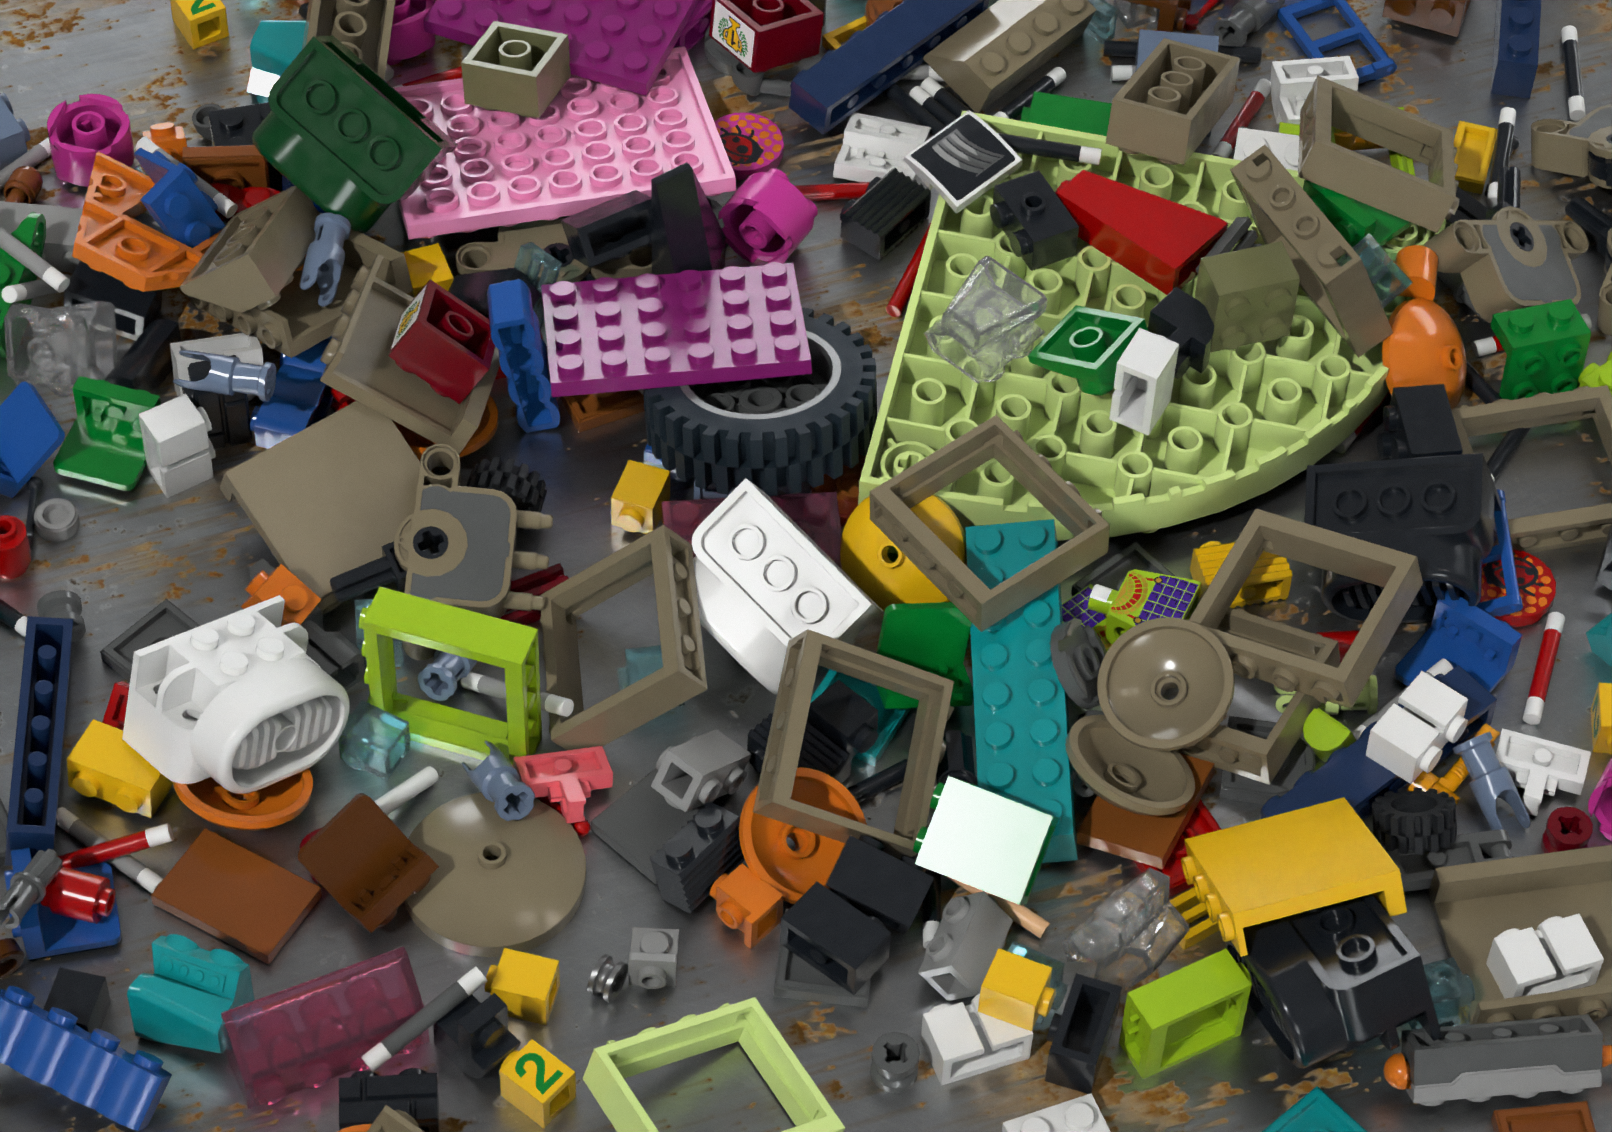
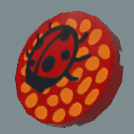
M1513 549L1523 609L1507 615L1493 617L1508 623L1512 627H1521L1536 623L1541 620L1542 615L1547 613V611L1549 612L1555 599L1556 581L1551 569L1539 558L1525 551ZM1501 559L1482 564L1480 602L1507 596Z

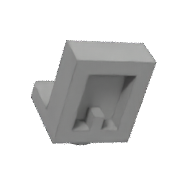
M632 927L631 949L628 960L629 985H638L646 989L676 987L679 929Z

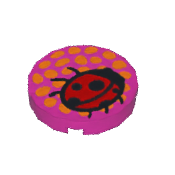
M732 113L715 121L736 180H746L748 176L754 173H767L770 169H776L779 166L784 153L783 134L771 120L754 113Z

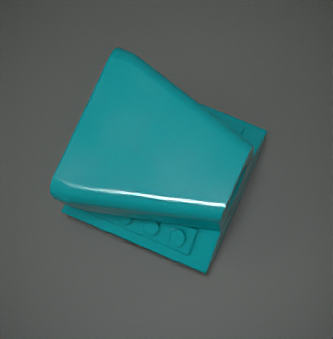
M261 20L250 44L252 69L247 93L256 96L259 103L268 102L271 87L302 51L306 20Z
M161 935L152 942L154 974H140L127 991L135 1036L145 1040L222 1054L226 1050L237 1027L247 1024L252 1012L255 998L250 965L244 963L241 958L227 950L213 949L208 951L200 948L195 942L182 935Z

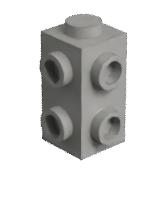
M718 729L701 736H693L687 742L675 747H668L660 755L656 763L658 772L651 787L663 795L669 805L688 812L703 804L713 802L725 794L735 793L746 779L747 772L744 769L752 754Z
M984 891L950 899V902L943 909V917L937 931L926 947V955L918 973L947 1001L976 996L980 993L981 985L998 948L1003 949L1005 938L1013 922L998 906L997 901Z

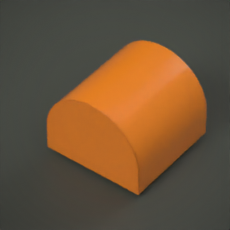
M1411 245L1402 248L1397 253L1395 259L1391 295L1425 298L1433 301L1438 269V256L1430 248L1421 245Z

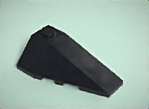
M686 162L651 179L652 274H672L685 270L706 271L723 269L725 267L726 236L692 167Z

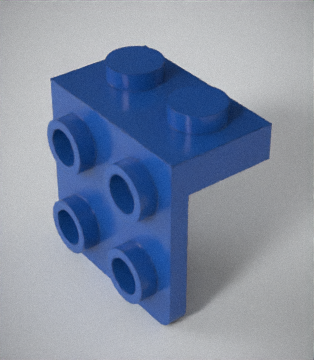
M139 148L134 153L135 158L155 184L140 201L167 236L194 248L225 226L215 212L218 209L217 204L209 195L198 189L195 185L198 178L190 168L183 163L178 165L171 163L159 151L151 153Z
M25 381L21 382L0 405V494L13 498L65 438L64 430L34 385Z
M1446 590L1445 600H1437L1431 627L1396 665L1394 676L1397 680L1409 686L1421 671L1426 672L1444 658L1450 662L1453 669L1459 665L1491 693L1513 668L1522 634L1514 630L1508 623L1494 618L1480 608L1469 606L1468 601L1460 596L1459 600L1452 601Z
M30 848L11 851L13 869L4 871L7 891L10 888V880L17 872H23L32 860ZM102 862L73 868L74 870L107 877L110 880V888L115 889L112 868L108 863ZM116 897L110 915L108 917L103 916L97 924L54 914L49 907L42 906L41 902L33 904L19 926L12 929L13 938H23L28 960L116 945L122 938Z

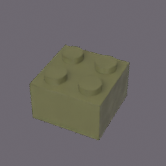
M493 21L461 62L465 104L479 106L486 110L515 113L522 117L540 118L571 76L568 34Z
M1282 241L1201 258L1195 299L1205 305L1214 323L1211 352L1236 349L1243 345L1266 340L1273 341L1281 337L1290 336L1300 277Z

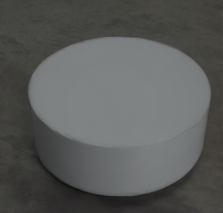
M63 498L46 500L36 508L34 513L36 531L40 537L47 541L60 542L67 540L75 535L79 529L78 510L69 500Z

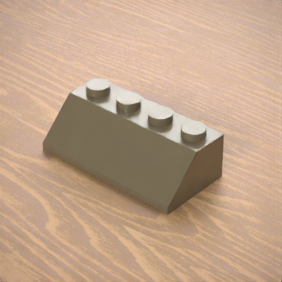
M998 0L927 53L923 60L976 113H981L1082 36L1097 9L1088 0Z
M293 186L233 215L181 284L180 289L185 295L240 313L256 306L259 310L272 306L281 298L279 293L281 289L293 281V272L304 264L309 244L314 241L316 234L314 231L315 219L320 213L311 199L296 186Z

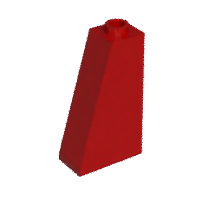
M1082 170L1070 181L1065 180L1055 192L1078 224V237L1166 295L1175 287L1182 289L1198 274L1196 268L1200 264L1201 258L1209 253L1225 233L1228 226L1227 222L1215 216L1086 170Z

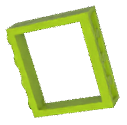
M379 586L371 605L368 608H362L359 618V629L364 630L361 654L362 657H366L367 661L364 683L369 685L370 693L367 700V710L372 712L373 730L483 761L490 755V748L484 742L485 740L498 747L512 765L514 757L535 755L542 739L538 629ZM393 638L505 668L507 722L397 693Z

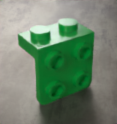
M1304 180L1303 190L1362 260L1413 224Z
M1571 299L1492 315L1490 327L1507 354L1499 391L1502 399L1515 400L1532 397L1543 392L1553 394L1573 391L1579 387L1578 379L1583 372L1591 331Z
M79 376L72 388L77 418L53 461L54 470L60 475L123 491H130L135 488L147 465L139 414L161 405L160 396L145 390H135L111 384L105 380H94Z
M952 602L889 605L884 612L876 653L954 681L949 706H972L973 687L963 664L972 622ZM877 686L885 709L918 708L919 700Z

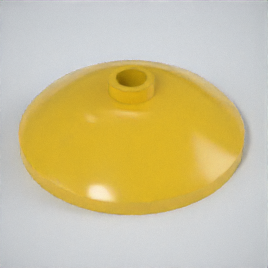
M934 494L910 508L967 565L966 537L962 525L953 510ZM870 496L864 499L851 513L842 532L840 542L842 570L884 612L891 604L948 602L949 599L870 520ZM891 546L895 547L898 551V558L895 562L890 561L887 555L888 549Z

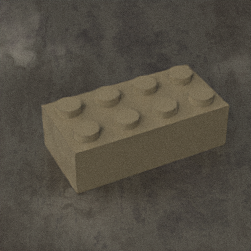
M309 0L302 49L313 36L333 35L385 80L395 0Z
M1163 38L1112 99L1106 144L1116 146L1119 150L1128 154L1142 153L1157 157L1160 162L1165 164L1184 165L1232 104L1240 58Z

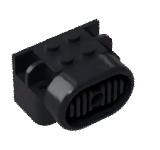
M1483 453L1307 465L1304 523L1417 556L1423 584L1401 623L1432 621L1437 600H1445L1446 590L1452 601L1459 600L1460 596L1468 601V606L1478 605L1482 590V560L1492 551L1493 543L1497 540L1494 511H1501L1502 509L1500 497ZM1322 569L1321 599L1327 609L1341 618L1364 623L1384 587Z
M1373 894L1245 927L1243 932L1248 955L1242 957L1231 941L1225 942V948H1227L1236 963L1241 962L1251 976L1252 988L1248 1004L1284 1056L1297 1068H1307L1342 1050L1348 1052L1377 1037L1391 1051L1400 1046L1396 1028L1414 1019L1418 1020L1433 1041L1442 1037L1421 955Z

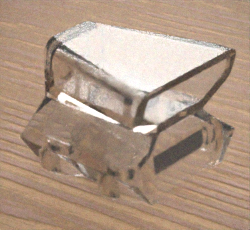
M985 256L976 263L943 313L942 319L924 332L933 352L976 383L996 381L1003 376L1007 363L1013 358L1026 357L1033 350L1034 341L1045 333L1033 321L1046 311L1047 298L1042 292L992 257Z
M97 301L53 308H43L14 302L4 317L8 376L13 378L17 385L25 381L34 385L35 388L38 386L46 387L57 396L68 397L73 394L72 388L79 376L94 380H104L118 363L115 307L111 302Z
M1149 868L1110 895L1090 913V916L1068 934L1062 942L1067 962L1097 963L1094 979L1121 986V994L1151 975L1190 929L1186 920L1169 901L1170 877Z

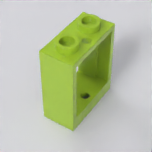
M1227 948L1127 993L1119 1044L1142 1079L1148 1078L1241 1035L1252 988V980L1247 968L1241 962L1236 963Z

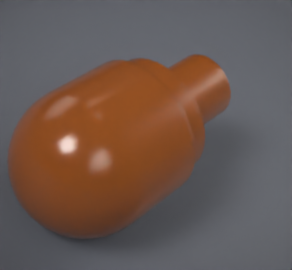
M21 166L15 169L4 186L5 202L32 204L43 185L42 176L39 171L31 166Z

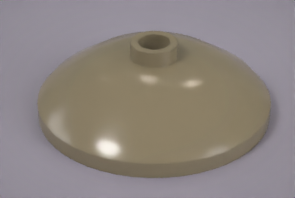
M1174 617L1148 620L1124 632L1107 651L1101 663L1097 681L1099 703L1112 728L1130 743L1155 751H1171L1186 748L1211 734L1226 716L1232 703L1235 689L1233 665L1220 640L1205 627L1190 620ZM1169 688H1177L1179 690L1178 695L1174 699L1168 700L1164 698V693Z
M1090 715L1079 719L1073 724L1066 737L1067 755L1076 774L1096 795L1115 807L1146 816L1169 815L1184 809L1194 794L1195 780L1193 773L1177 750L1155 751L1134 745L1125 740L1112 728L1105 715Z

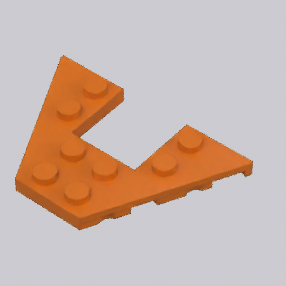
M98 151L90 176L72 257L86 263L95 271L104 272L122 281L131 289L148 292L177 288L181 286L222 230L194 248H191L135 220V217L147 211L140 200L155 185L149 176ZM302 265L301 267H299L298 269H296L295 271L302 270V269H303V265Z

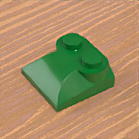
M1076 305L1028 354L1029 362L1076 378L1079 389L1084 393L1095 396L1105 395L1113 390L1117 362L1138 329L1142 328L1148 331L1145 318Z

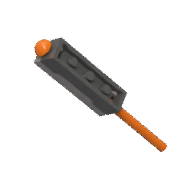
M1588 1014L1440 1027L1442 1037L1435 1041L1432 1040L1425 1029L1402 1030L1401 1052L1393 1054L1387 1059L1383 1071L1384 1077L1390 1086L1395 1089L1406 1090L1413 1103H1420L1425 1106H1438L1447 1100L1458 1099L1484 1102L1490 1100L1492 1096L1503 1095L1530 1098L1536 1096L1539 1092L1548 1091L1575 1094L1584 1091L1585 1088L1601 1087L1602 1072L1600 1069L1612 1064V1045H1603V1033Z

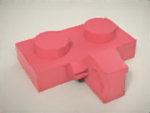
M603 746L513 758V767L520 775V782L530 786L535 794V798L548 796L550 803L560 801L561 812L566 823L585 821L584 804H586V798L591 797V790L611 788L613 785V771Z

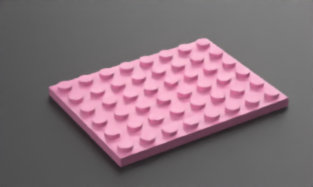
M685 46L672 49L647 96L571 74L540 118L522 117L515 113L486 110L479 106L465 104L463 78L394 88L458 144L453 152L447 153L431 171L429 178L423 181L412 195L407 199L398 201L409 240L416 238L430 239L437 235L457 232L470 233L478 229L497 226L510 227L519 223L537 220H555L559 217L577 214L634 190L651 197V179L686 162L692 167L706 196H717L721 193L736 191L734 171Z

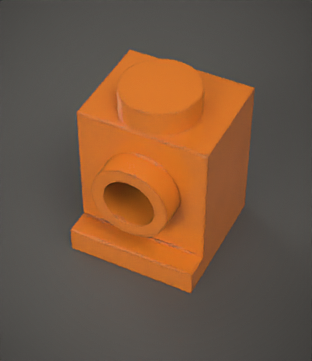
M743 863L730 874H722L712 885L709 894L716 900L718 916L728 927L732 929L738 928L744 933V945L752 949L781 923L784 895L766 881L764 882L759 879Z

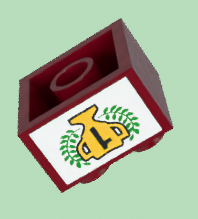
M712 0L709 36L753 73L766 72L769 69L788 63H796L802 59L819 54L824 13L808 0Z
M430 279L401 314L388 356L405 372L414 373L429 383L437 394L449 397L458 404H461L489 371L496 346L491 339L489 319Z

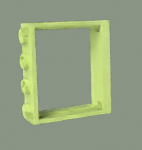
M756 997L732 1005L727 1002L716 1010L700 1015L690 1014L675 1023L660 1028L649 1027L635 1036L619 1041L609 1040L606 1045L594 1048L583 1076L585 1084L617 1132H659L624 1078L739 1042L796 1125V1127L781 1132H844L845 1130L843 1123Z

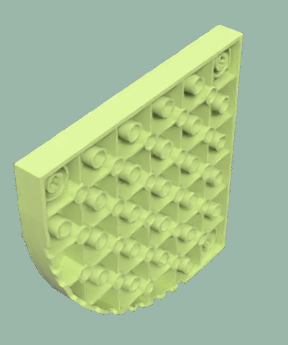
M974 113L996 133L1102 149L1099 165L1017 153L1022 159V167L998 184L1039 170L1053 191L1056 192L1062 182L1065 180L1070 181L1082 170H1086L1220 218L1228 223L1227 229L1237 217H1249L1252 224L1248 230H1255L1258 235L1254 244L1265 245L1230 171L1241 160L1193 152L1184 165H1170L1160 162L1157 157L1146 154L1122 152L1118 147L1106 144L1107 136ZM1286 169L1303 189L1305 179L1298 177V171ZM994 187L957 214L939 194L860 477L858 505L870 496L871 490L997 415L1011 430H1018L1024 442L1036 454L1044 455L1051 464L1052 469L1064 481L1073 483L1081 497L1093 509L1096 508L1102 511V518L1110 524L1109 537L1138 532L1153 533L1160 528L1174 526L1215 514L1266 493L1306 470L1307 465H1314L1347 439L1380 405L1389 392L1385 380L1389 368L1383 366L1382 362L1383 341L1358 358L1299 286L1290 336L1281 337L1273 341L1266 340L1243 345L1236 349L1210 352L1208 365L1202 373L1189 366L1181 378H1174L1171 401L1148 436L1109 419L1114 388L1109 393L1101 396L1084 393L1079 389L1076 378L1029 362L1028 354L1076 305L1145 318L1148 328L1150 311L1167 295L1079 237L1075 256L1031 271L1022 257H1017L1014 254L1009 238L1002 228L998 229L991 219L990 205L993 204ZM1446 219L1441 225L1438 233L1445 229ZM1414 223L1362 260L1388 320L1399 304L1409 299H1415L1391 295L1397 253L1407 246H1425L1429 239L1438 234ZM1240 240L1235 244V246L1231 249L1230 252H1232V250L1236 247ZM1347 253L1336 259L1340 266L1351 260ZM1198 274L1181 289L1194 298ZM995 458L990 459L934 494L953 510L962 525L964 534H966L965 527L1054 519L1057 541L1071 540L1075 537Z

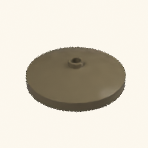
M481 792L465 795L441 805L428 814L415 827L408 838L414 845L427 853L439 866L431 874L429 883L421 891L411 894L404 901L408 914L419 929L429 938L450 950L466 955L501 957L504 948L526 952L546 943L560 933L572 920L581 905L585 893V853L572 825L566 823L565 818L555 809L537 799H534L533 809L527 816L520 820L511 821L502 819L494 808L495 802L487 800Z

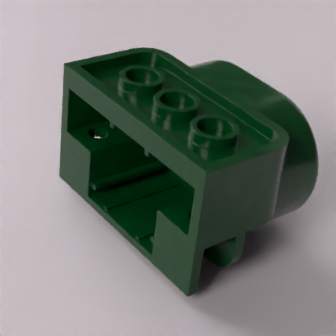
M333 35L313 36L271 87L268 96L271 112L252 135V141L257 150L276 170L326 213L342 215L351 223V230L361 233L368 232L393 202L407 199L412 195L420 184L429 178L431 171L447 153L453 152L458 146L456 142Z

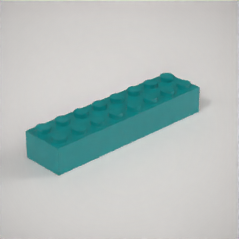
M1054 519L965 527L967 567L990 590L1058 548ZM1061 582L981 632L973 623L970 628L978 786L1059 817L1042 863L1078 860L1072 765L1065 745L1066 737L1070 731L1068 695L1058 679L1050 650L1051 634L1055 626L1063 623Z

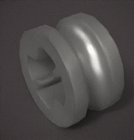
M607 954L602 955L591 972L587 992L592 995L602 993L605 1001L612 1002L621 991L625 982L628 964L623 961L614 964L611 956Z

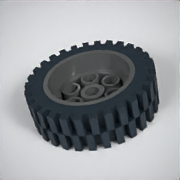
M803 307L802 312L811 355L812 374L643 389L648 445L652 446V454L656 460L662 458V466L666 470L672 471L676 469L677 478L686 482L695 476L696 487L706 490L711 483H715L717 493L729 495L732 487H737L745 478L760 489H765V493L768 496H778L777 487L787 486L790 494L801 492V483L806 481L813 488L823 485V474L836 479L843 475V465L852 469L859 463L858 454L863 456L867 454L877 419L875 358H872V349L869 344L864 345V338L858 332L851 334V326L842 321L834 326L833 316L823 313L818 319H815L814 310Z

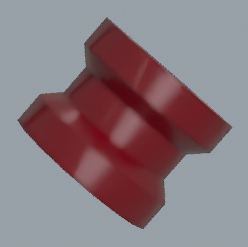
M1568 806L1557 808L1551 812L1546 822V830L1541 838L1543 852L1552 853L1588 848V842L1593 833V824L1590 817L1584 811ZM1561 831H1568L1569 833L1564 835Z

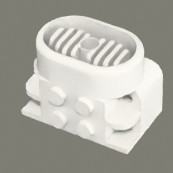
M747 478L729 494L693 533L692 547L696 554L693 561L700 624L745 670L775 695L778 693L785 654L790 639L809 629L853 645L856 642L854 638L875 617L880 621L883 620L884 611L763 490Z
M278 595L134 651L122 739L163 776L173 782L192 784L212 777L223 788L232 793L247 794L300 773L320 761L336 744L346 726L350 709L349 697L343 686L306 655L308 645V632L306 629L295 622L281 626L285 599Z

